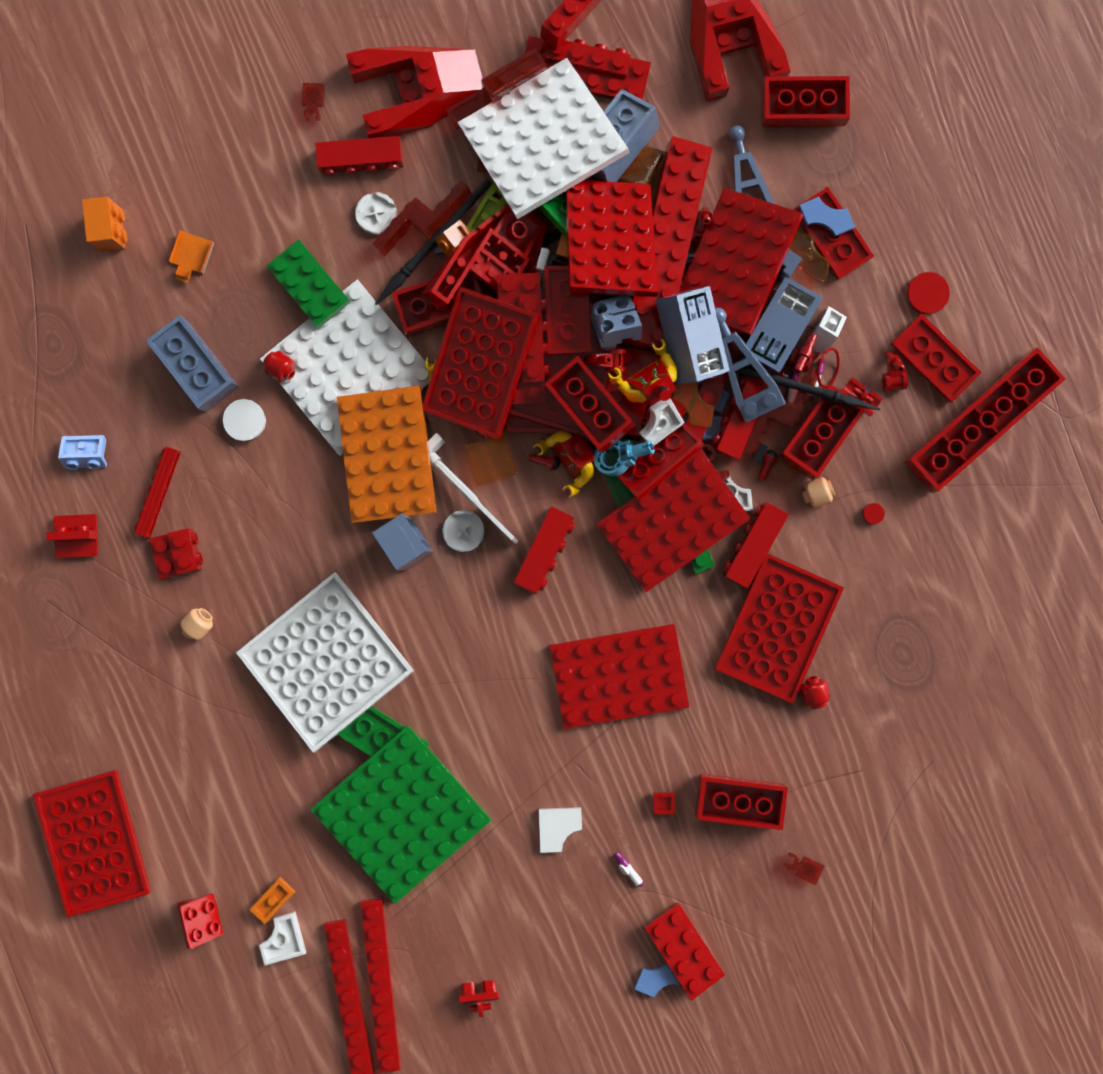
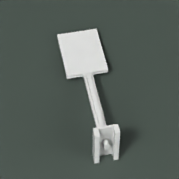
M436 433L428 441L431 467H435L516 544L518 540L480 503L477 496L440 461L441 458L436 452L445 441Z

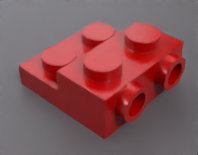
M186 528L149 538L159 579L202 570L203 557L197 550L198 536L195 531L193 532V529Z

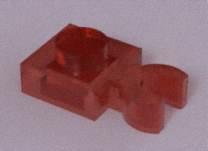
M303 83L302 105L308 106L304 110L306 121H309L311 113L316 114V121L321 119L318 107H324V84Z
M789 852L788 856L794 858V863L789 865L784 862L785 868L788 870L797 869L795 874L797 877L816 885L825 866L805 855L801 861L794 853Z

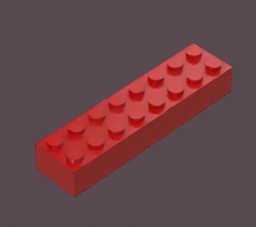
M1038 347L1028 351L909 456L904 463L931 493L939 492L1066 378Z

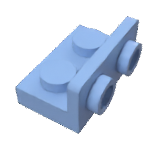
M104 435L62 436L58 458L64 468L69 470L106 468L107 462L104 459L106 438Z

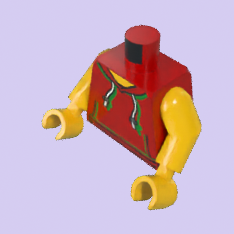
M660 339L663 344L661 348H656L655 344H652L655 353L661 355V358L657 357L625 378V381L622 380L621 370L618 368H614L617 377H613L608 373L610 383L619 385L618 389L629 401L644 402L652 406L660 400H669L672 392L676 390L674 382L677 379L678 369L671 355L667 354V346L663 339Z
M561 430L546 438V440H540L533 446V448L536 446L541 448L542 451L537 454L538 456L548 451L549 446L552 447L553 452L573 478L575 483L568 484L563 488V491L570 489L571 494L568 498L577 495L580 488L594 475L593 463L595 456L578 433L572 435L567 431Z

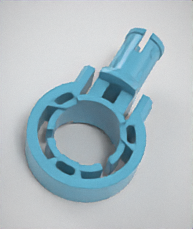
M618 440L607 449L609 451L617 449L619 452L618 462L614 466L606 465L608 452L602 453L598 449H596L594 455V463L600 472L610 477H616L623 474L629 466L635 465L638 457L654 454L655 450H651V448H654L651 440L637 445H633L630 440L624 442Z

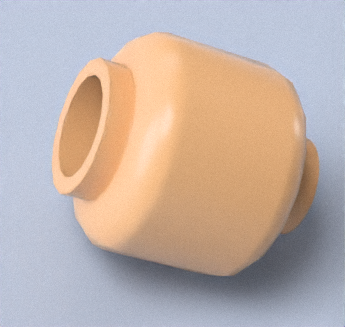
M824 477L807 482L805 484L806 491L802 492L806 504L811 503L814 508L831 503L833 496H835L831 481L826 480Z
M202 608L192 609L180 622L182 633L188 639L200 640L213 627L211 614Z

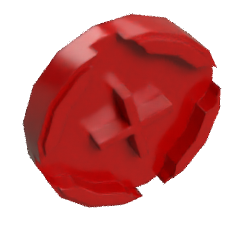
M924 272L912 279L906 294L910 306L915 311L928 315L944 308L949 300L950 289L945 278L938 273Z

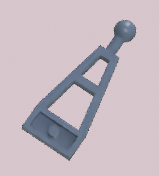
M738 125L733 126L728 132V137L735 143L737 155L733 157L734 191L742 193L744 189L758 186L764 201L775 204L751 152L745 153L743 144L745 137L744 129ZM746 161L754 179L741 182L740 162Z
M715 308L730 370L728 371L736 404L745 422H749L784 405L786 402L775 381L737 332L731 334L725 322L726 312L722 308ZM732 341L736 343L746 356V358L734 364L728 347V343ZM752 364L769 387L743 399L735 371Z

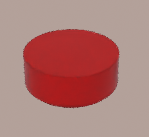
M871 503L864 507L862 516L867 523L878 524L884 519L885 511L880 504Z

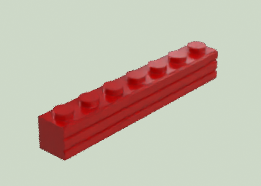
M167 446L162 449V458L157 463L156 468L158 469L152 477V486L150 485L148 488L149 494L143 502V511H140L139 522L134 527L135 534L151 538L181 451Z

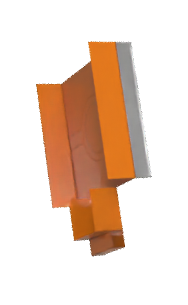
M180 230L169 259L172 264L178 265L175 279L188 284L192 270L204 274L214 242Z

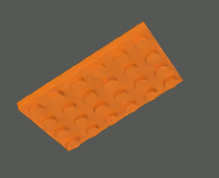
M417 385L336 397L351 522L361 523L391 519L402 513L408 516L437 513L425 413L422 407L421 386Z

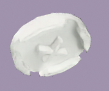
M380 192L363 196L355 209L356 220L360 228L371 235H383L389 232L397 221V209L393 200Z
M236 400L224 411V428L236 440H253L260 436L265 429L266 417L263 409L252 400Z
M467 510L456 511L449 515L442 529L443 538L448 546L460 552L472 551L477 548L483 541L485 533L484 524L480 517Z

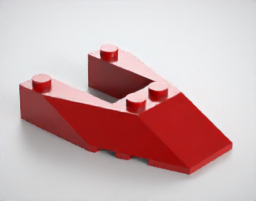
M692 0L690 45L706 102L726 97L730 87L721 59L723 54L755 46L764 77L789 76L791 70L785 49L771 19L758 0Z
M396 46L366 48L346 54L354 83L395 73L403 104L362 115L368 138L398 136L431 127L442 117L448 116L462 104L465 105L486 91L475 49Z
M507 203L460 241L434 274L422 295L438 307L448 305L465 276L470 272L494 290L496 294L493 298L498 299L497 275L535 273L536 259L541 249L546 225L530 212L517 219Z

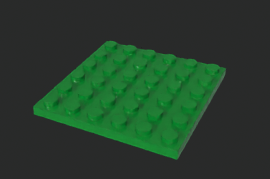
M409 724L310 809L394 904L492 821L491 817Z

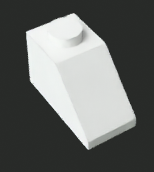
M828 307L813 331L817 339L812 349L823 354L826 349L830 348L837 339L847 317Z

